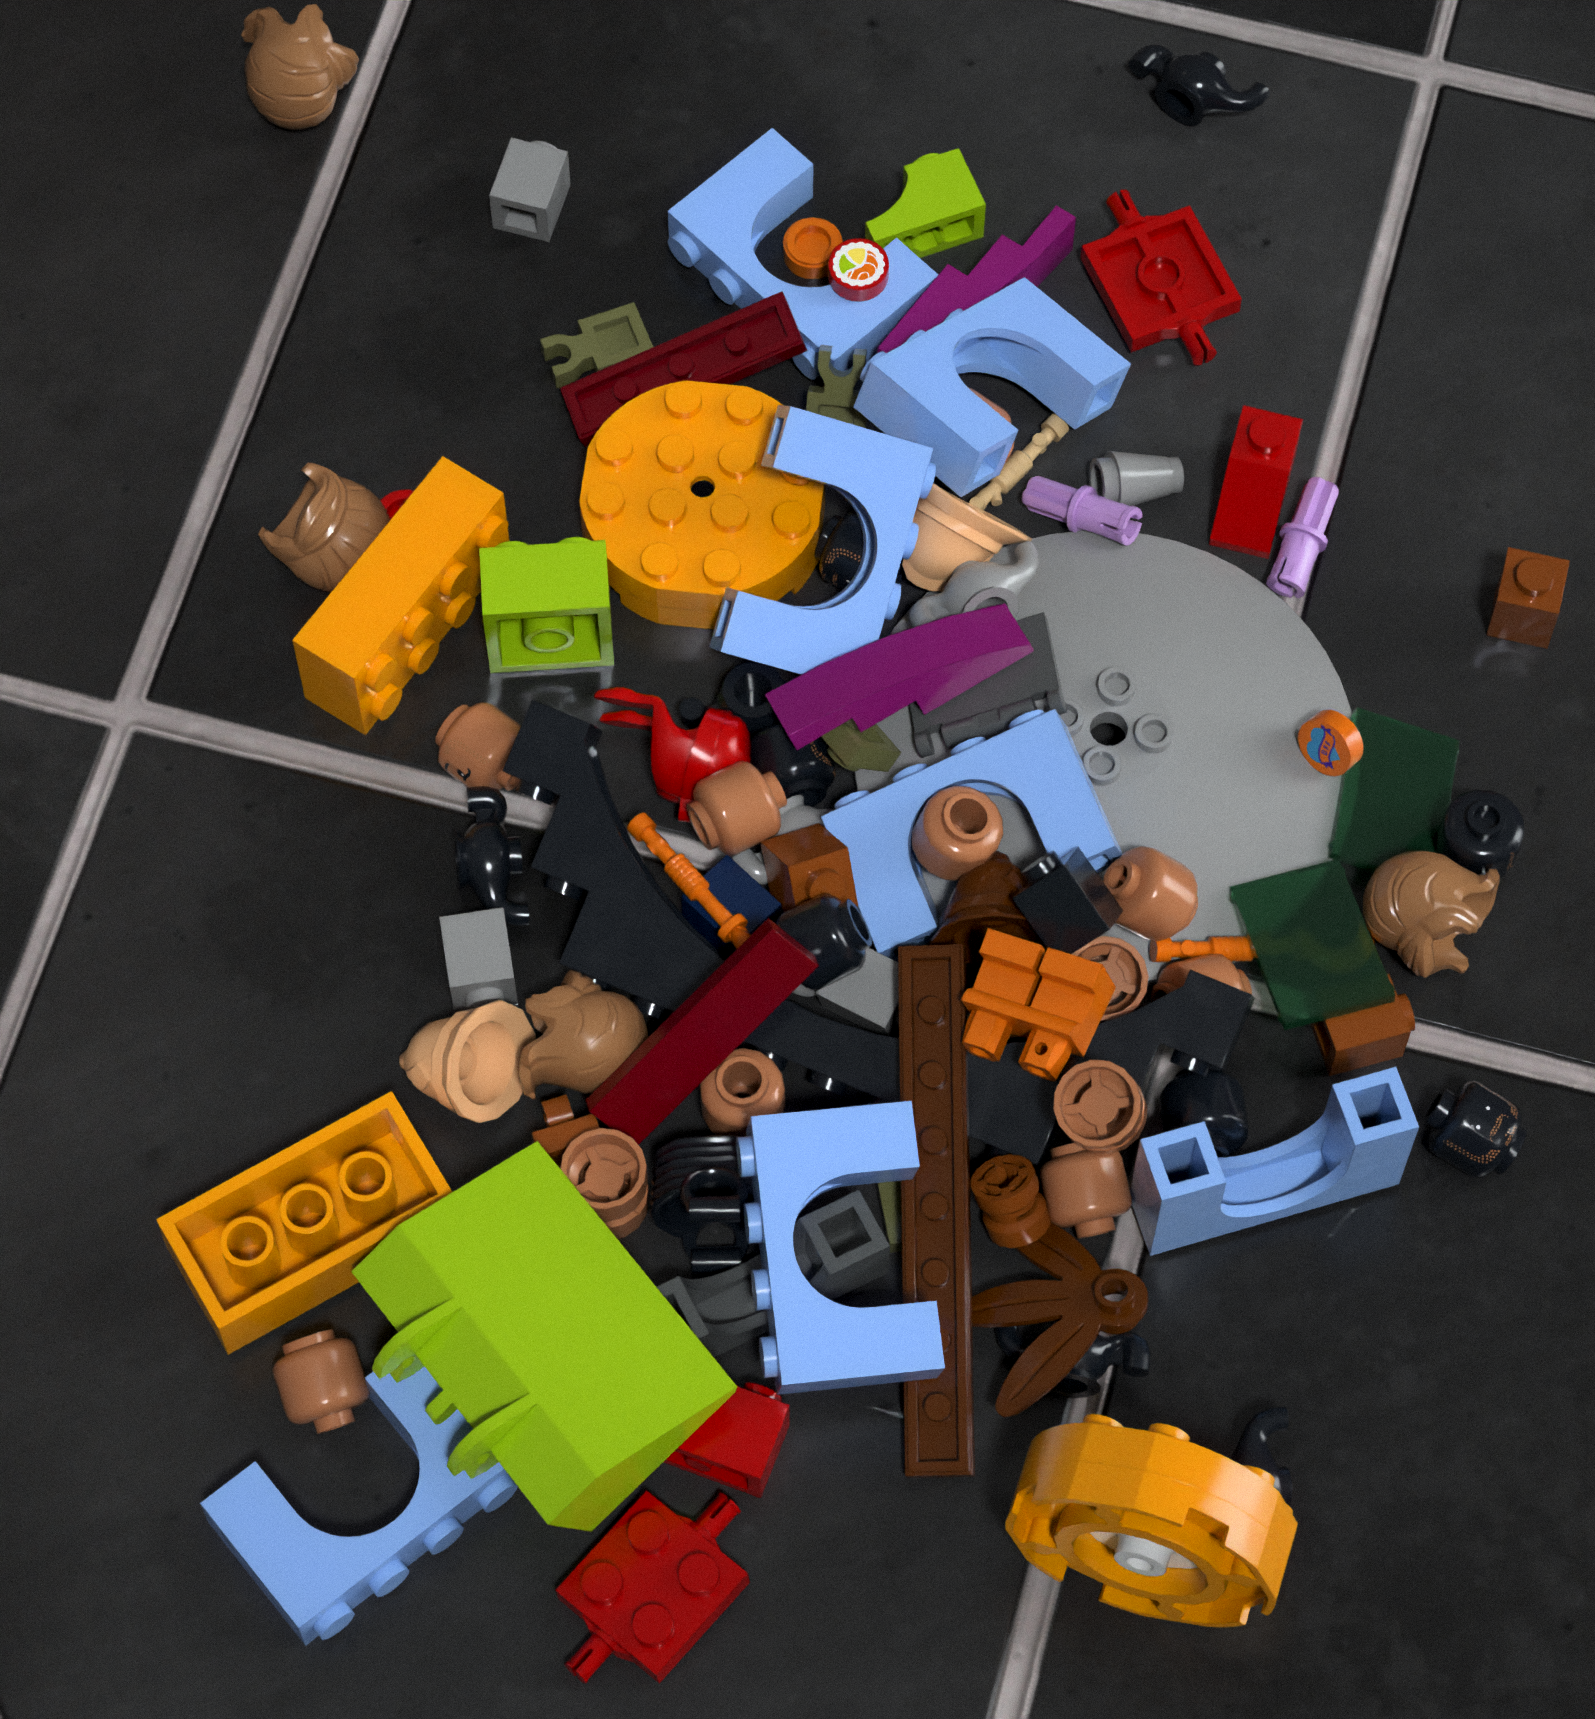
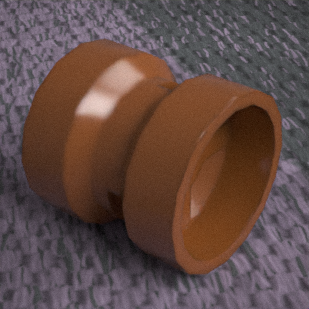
M1008 1154L992 1158L976 1169L971 1177L970 1187L976 1203L983 1210V1222L993 1243L1006 1248L1023 1247L1037 1241L1046 1233L1051 1224L1048 1205L1043 1195L1038 1192L1039 1180L1030 1160L1020 1155Z

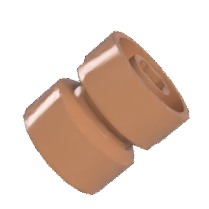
M1101 936L1072 953V955L1103 964L1116 986L1100 1023L1131 1013L1139 1008L1147 992L1149 975L1145 960L1134 946L1121 938Z
M1089 1060L1075 1065L1062 1076L1054 1092L1053 1110L1058 1125L1078 1146L1092 1153L1112 1154L1126 1149L1139 1138L1146 1124L1147 1104L1141 1088L1124 1068L1110 1061Z
M599 1128L584 1132L569 1144L562 1156L560 1169L617 1239L624 1238L639 1228L648 1211L650 1198L647 1182V1165L643 1150L632 1137L619 1130Z

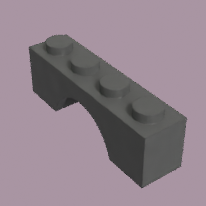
M860 1190L799 1218L796 1222L793 1232V1247L798 1266L811 1286L824 1297L834 1300L889 1272L890 1245ZM760 1254L737 1267L713 1276L699 1279H687L678 1276L657 1286L659 1291L713 1357L769 1331L767 1310H755L752 1293L751 1272L752 1270L762 1269Z

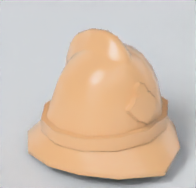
M933 483L927 498H919L913 518V523H917L919 526L918 537L912 555L908 560L903 559L902 567L907 580L915 586L927 591L942 592L950 580L953 571L960 564L972 560L989 562L993 555L998 554L1004 545L1018 544L1026 541L1031 542L1032 538L1014 526L956 497Z
M497 1000L476 1009L456 1012L449 1018L427 1023L411 1038L408 1048L399 1057L400 1068L405 1070L407 1078L418 1090L438 1101L452 1112L457 1113L458 1116L476 1123L498 1119L519 1101L523 1093L518 1075L520 1055L523 1048L535 1040L536 1034L523 1009L503 1000Z

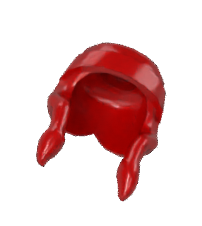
M624 687L601 689L594 694V699L620 706L653 710V717L638 714L633 710L608 712L603 714L599 721L623 728L652 731L651 767L656 792L662 799L680 804L678 821L691 823L687 812V804L694 801L693 790L697 782L738 761L750 763L751 742L749 730L746 723L740 717L733 715L731 711L710 707L698 727L686 730L674 723L665 702L658 696L637 693L632 689Z

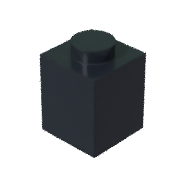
M1079 847L1062 858H1059L1054 850L1050 851L1022 871L1026 882L1012 898L1047 948L1050 947L1069 954L1074 953L1110 930L1123 912V909Z

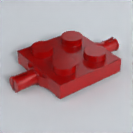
M1120 190L1119 196L1117 192H1114L1107 198L1106 205L1110 208L1119 227L1109 236L1082 245L1080 259L1129 350L1132 353L1166 339L1181 338L1194 365H1202L1203 359L1205 363H1208L1216 356L1217 351L1212 346L1203 327L1208 323L1240 312L1241 296L1190 205L1165 215L1143 217L1137 210L1128 190Z
M646 1490L555 1590L558 1599L585 1622L591 1634L577 1652L564 1663L573 1676L577 1675L578 1680L586 1684L588 1679L613 1654L618 1658L634 1662L660 1684L750 1583L748 1573L725 1555L715 1540L729 1523L741 1513L740 1508L733 1500L730 1499L728 1501V1497L719 1492L715 1500L694 1522L690 1518L675 1514Z

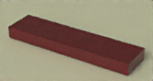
M783 291L565 385L560 390L578 437L582 444L587 447L599 428L616 410L642 393L663 385L686 380L730 385L808 350Z
M768 918L586 1099L589 1112L611 1129L619 1130L632 1137L639 1145L819 966L815 956Z

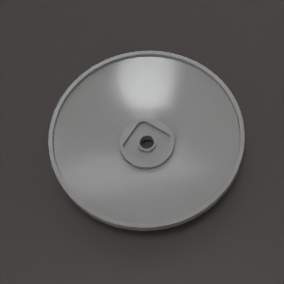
M1085 530L1077 531L1076 533L1064 532L1032 538L1031 542L1039 553V568L1035 576L1017 596L1019 599V612L1015 620L1017 621L1042 612L1047 617L1062 693L1067 707V713L1061 714L1060 717L1069 730L1120 849L1124 854L1126 851L1139 846L1155 848L1183 863L1195 876L1198 885V908L1196 914L1186 928L1170 937L1171 940L1207 941L1210 936H1252L1255 941L1262 932L1267 933L1272 940L1304 910L1324 883L1345 839L1356 796L1358 762L1340 776H1328L1320 773L1309 764L1303 756L1298 743V733L1301 726L1322 710L1337 711L1353 722L1346 693L1329 656L1310 628L1286 602L1242 569L1209 552L1178 541L1141 533L1128 546ZM1021 543L1003 547L998 554L993 555L989 562L1007 565L1015 564L1017 562L1015 549ZM928 591L923 597L936 595L941 592ZM909 611L894 627L890 635L913 628L909 622ZM1047 698L1035 701L1038 710H1043L1045 713L1051 711ZM910 704L878 722L877 725L902 753L889 772L867 769L854 771L856 792L867 790L871 794L892 784V778L907 767L916 764H927L929 767L951 757L950 752L952 749L947 748L942 731L930 734L935 754L921 758L915 744V731ZM1111 723L1120 727L1126 737L1119 744L1106 746L1098 743L1090 732L1099 724ZM987 795L996 804L1003 818V837L997 851L1008 855L1010 861L1019 867L1021 871L1047 854L1027 809L1008 798ZM922 866L925 883L939 916H941L949 903L950 896L958 881L941 879L930 874ZM1107 869L1097 873L1102 881ZM1114 923L1110 930L1101 935L1121 938L1137 949L1145 960L1149 975L1147 990H1152L1153 986L1157 984L1162 969L1172 962L1183 960L1180 957H1172L1170 962H1152L1150 958L1151 940L1144 939Z

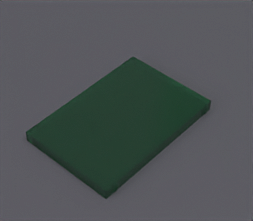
M1357 707L1352 712L1350 720L1357 727L1362 737L1363 755L1354 766L1341 776L1331 840L1328 844V858L1374 872L1384 861L1404 852L1422 850L1437 853L1436 837L1442 818L1450 804L1460 740Z
M1339 859L1230 887V901L1235 906L1277 1011V1019L1282 1024L1284 1031L1395 1002V988L1389 981L1346 878L1345 869L1341 866Z

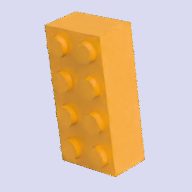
M444 456L441 457L292 640L303 692L307 700L363 735L368 733L378 719L384 721L392 715L401 700L404 686L415 673L423 674L431 666L438 654L439 643L452 627L455 629L460 628L470 617L475 607L476 597L481 592L479 548L495 547L500 543L510 541L509 523L507 521L505 498L502 491Z
M391 1091L157 1218L156 1221L169 1253L229 1355L359 1283L351 1271L397 1225L452 1193V1190Z

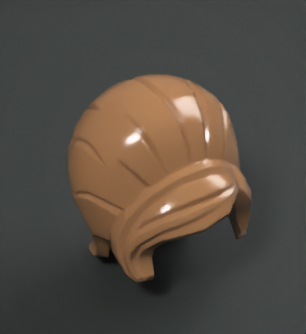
M317 4L305 6L299 12L296 22L292 24L284 21L278 11L271 7L254 10L244 20V30L241 36L244 42L253 43L245 60L244 67L247 93L259 112L268 121L281 128L302 130L317 126L324 121L333 110L337 91L343 89V86L351 81L358 68L359 58L353 49L334 42L328 26L322 20L323 12Z
M308 462L301 471L309 479L284 520L272 532L262 527L258 535L266 548L282 561L297 578H300L301 581L310 587L332 592L390 521V516L387 515V509L380 499L365 486L338 476L328 468Z
M1419 850L1395 855L1380 864L1367 883L1363 895V919L1366 928L1378 943L1397 951L1404 964L1409 969H1412L1413 973L1417 976L1427 978L1443 969H1452L1460 974L1465 973L1469 967L1468 958L1455 947L1453 939L1459 934L1469 935L1477 933L1483 921L1492 910L1500 876L1497 869H1489L1485 875H1477L1445 855Z
M570 970L565 975L561 986H556L547 993L533 994L531 998L525 999V1007L527 1013L532 1015L534 1028L543 1035L523 1048L519 1060V1083L524 1095L532 1100L536 1099V1087L542 1084L564 1087L583 1094L593 1093L649 1037L643 1014L637 1005L626 996L602 991L600 985L595 984L590 977Z

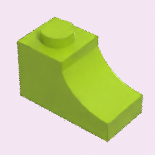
M957 148L942 154L929 153L919 157L913 163L905 165L903 167V192L901 197L888 211L865 222V239L871 240L884 248L895 238H898L913 253L922 258L984 237L986 203L960 149Z

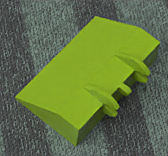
M538 1141L397 1225L351 1271L398 1331L383 1346L374 1360L372 1370L376 1376L381 1379L390 1373L398 1383L412 1376L425 1366L443 1389L425 1408V1412L436 1425L441 1424L458 1409L473 1428L458 1443L449 1456L447 1468L456 1476L464 1470L473 1479L499 1462L547 1525L592 1532L737 1390V1385Z

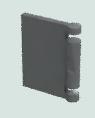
M1044 612L1016 621L1034 650L1032 653L925 715L916 701L910 704L915 731V744L921 758L935 754L930 734L942 731L948 749H953L958 744L971 738H988L1009 730L1010 722L1018 716L1038 710L1035 701L1047 698L1050 710L1056 709L1059 715L1067 713L1049 624Z

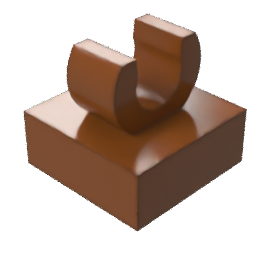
M566 1094L541 1102L546 1128L532 1132L533 1143L538 1141L559 1168H561L562 1156L571 1141L584 1132L600 1128L596 1116L593 1114L575 1119Z

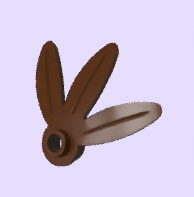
M1052 1223L1046 1233L1037 1241L1014 1249L1032 1264L1061 1281H1017L985 1290L972 1297V1327L1022 1326L1061 1319L1040 1334L1027 1347L1009 1372L995 1404L996 1411L1003 1417H1011L1021 1413L1051 1391L1080 1361L1096 1340L1100 1331L1108 1334L1128 1332L1144 1317L1148 1308V1291L1144 1282L1137 1275L1123 1269L1101 1270L1095 1258L1077 1239ZM1111 1294L1125 1296L1120 1301H1109L1104 1297Z

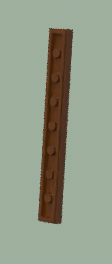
M964 944L898 946L900 1102L912 1101L920 1164L912 1180L901 1181L903 1304L937 1301L945 1369L938 1378L904 1382L905 1476L907 1478L975 1477L968 1051L962 1044L967 1022V1009L961 1001L963 994L967 990L966 948Z

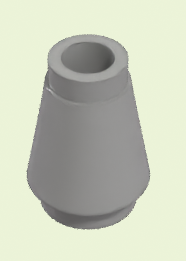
M1107 451L1104 457L1092 459L1089 467V486L1096 489L1099 496L1129 506H1135L1169 496L1170 494L1181 493L1184 486V471L1181 460L1177 456L1166 457Z

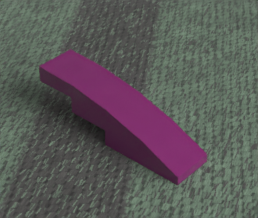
M1056 205L1023 246L1002 234L968 276L947 264L879 345L877 353L881 351L888 353L903 345L918 330L926 332L944 322L956 309L966 310L1024 277L1038 287L1073 250L1076 217Z
M1004 603L944 617L881 638L825 662L768 692L765 696L796 750H799L852 718L860 732H863L914 701L917 702L925 715L1032 653L1034 650Z

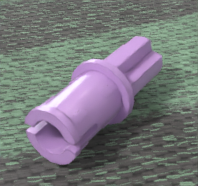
M1035 476L1029 479L1027 487L1022 493V502L1029 511L1067 523V527L1071 532L1076 533L1077 531L1085 530L1128 546L1135 541L1141 529V522L1130 520V518L1137 520L1142 518L1140 508L1099 496L1096 489L1088 485L1077 489L1041 476Z
M1311 477L1308 483L1304 485L1291 523H1285L1280 530L1279 535L1282 538L1281 548L1266 582L1273 592L1292 598L1293 595L1296 598L1304 596L1318 553L1326 550L1328 539L1324 532L1339 494L1338 487L1334 483L1325 481L1321 477Z

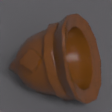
M996 851L990 860L964 873L960 877L950 896L947 907L939 918V929L927 944H964L966 948L967 980H976L983 961L979 950L988 928L1040 944L1047 951V947L1012 899L1026 882V878L1023 876L1021 869L1010 861L1008 855Z

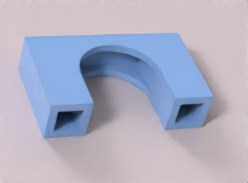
M771 128L668 210V245L673 255L681 264L688 268L694 266L708 278L716 295L729 305L735 303L742 309L783 291L808 350L792 357V359L806 377L812 380L818 378L824 383L818 371V354L821 345L833 346L831 363L837 370L846 371L853 366L855 348L867 350V364L877 354L879 345L935 280L938 274L898 238H895L883 248L889 259L888 283L878 296L870 300H847L839 296L832 289L831 285L821 287L796 286L786 283L769 273L755 255L759 243L770 231L813 198V163L777 131Z
M1024 277L966 310L956 309L944 322L926 332L918 330L903 345L888 353L881 351L875 354L861 372L860 380L863 384L855 401L854 408L885 434L933 448L930 462L936 464L935 476L958 496L963 497L1000 474L1019 430L973 393L963 383L958 374L981 372L1008 379L1030 392L1075 430L1112 407L1131 363Z
M778 405L761 466L822 483L843 495L854 508L861 523L864 542L861 562L856 574L841 592L824 602L814 605L796 606L726 587L709 647L726 654L802 675L825 662L879 640L884 619L891 620L894 617L900 601L901 585L895 583L901 560H908L916 545L919 526L917 523H913V518L919 498H927L934 482L936 464L930 462L933 448L792 406Z
M1056 709L1046 713L1043 710H1033L1022 714L1010 722L1009 730L988 740L985 737L968 739L951 750V757L929 767L927 764H916L907 767L892 778V784L871 794L867 790L851 793L836 802L834 805L836 810L821 816L825 828L848 847L858 907L868 926L878 953L898 962V946L927 945L939 929V913L925 883L922 865L918 862L912 849V829L926 803L940 790L952 786H965L974 788L986 795L1001 796L1017 802L1029 811L1047 853L1054 850L1058 857L1062 858L1079 847L1097 873L1108 869L1123 854L1069 730Z
M1393 1067L1333 1084L1325 1111L1314 1124L1281 1143L1256 1152L1232 1157H1217L1205 1121L1140 1139L1130 1192L1132 1207L1150 1256L1398 1185L1419 1125L1397 1068Z
M912 1101L751 1116L746 1128L747 1136L736 1138V1151L740 1177L752 1178L754 1202L744 1203V1223L748 1244L759 1243L762 1269L752 1270L751 1280L755 1310H767L770 1336L759 1338L763 1378L775 1377L776 1395L938 1378L945 1369L937 1301L868 1308L841 1305L824 1297L806 1280L798 1266L793 1247V1232L797 1216L811 1200L820 1194L838 1187L912 1180L920 1164Z
M425 1366L412 1376L398 1383L390 1373L381 1379L374 1372L365 1377L366 1385L370 1391V1399L412 1449L420 1466L418 1484L410 1503L387 1526L369 1534L352 1537L336 1536L322 1532L309 1525L296 1513L256 1461L200 1503L210 1526L305 1646L318 1636L322 1640H326L339 1633L353 1619L355 1613L352 1609L373 1593L377 1597H382L394 1590L408 1576L409 1569L407 1567L428 1550L432 1555H435L448 1548L462 1534L464 1530L462 1524L482 1508L486 1513L496 1510L507 1502L518 1488L499 1462L473 1479L464 1470L456 1476L447 1468L449 1456L458 1443L473 1428L458 1409L441 1424L436 1425L425 1412V1408L443 1389Z

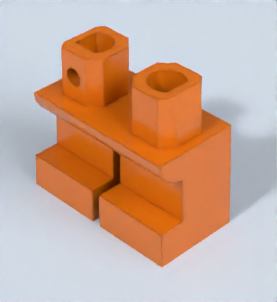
M988 928L979 950L983 961L973 988H968L961 999L970 1013L966 1022L962 1044L974 1056L992 1062H999L1010 1034L1025 1038L1027 1042L1018 1063L1023 1070L1030 1074L1054 1082L1067 1063L1070 1054L1084 1058L1116 986L1103 964L1050 947L1045 951L1040 944Z

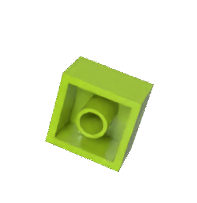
M570 537L558 543L528 545L520 541H507L495 547L479 548L482 616L490 673L614 665L606 540L591 541L583 537Z

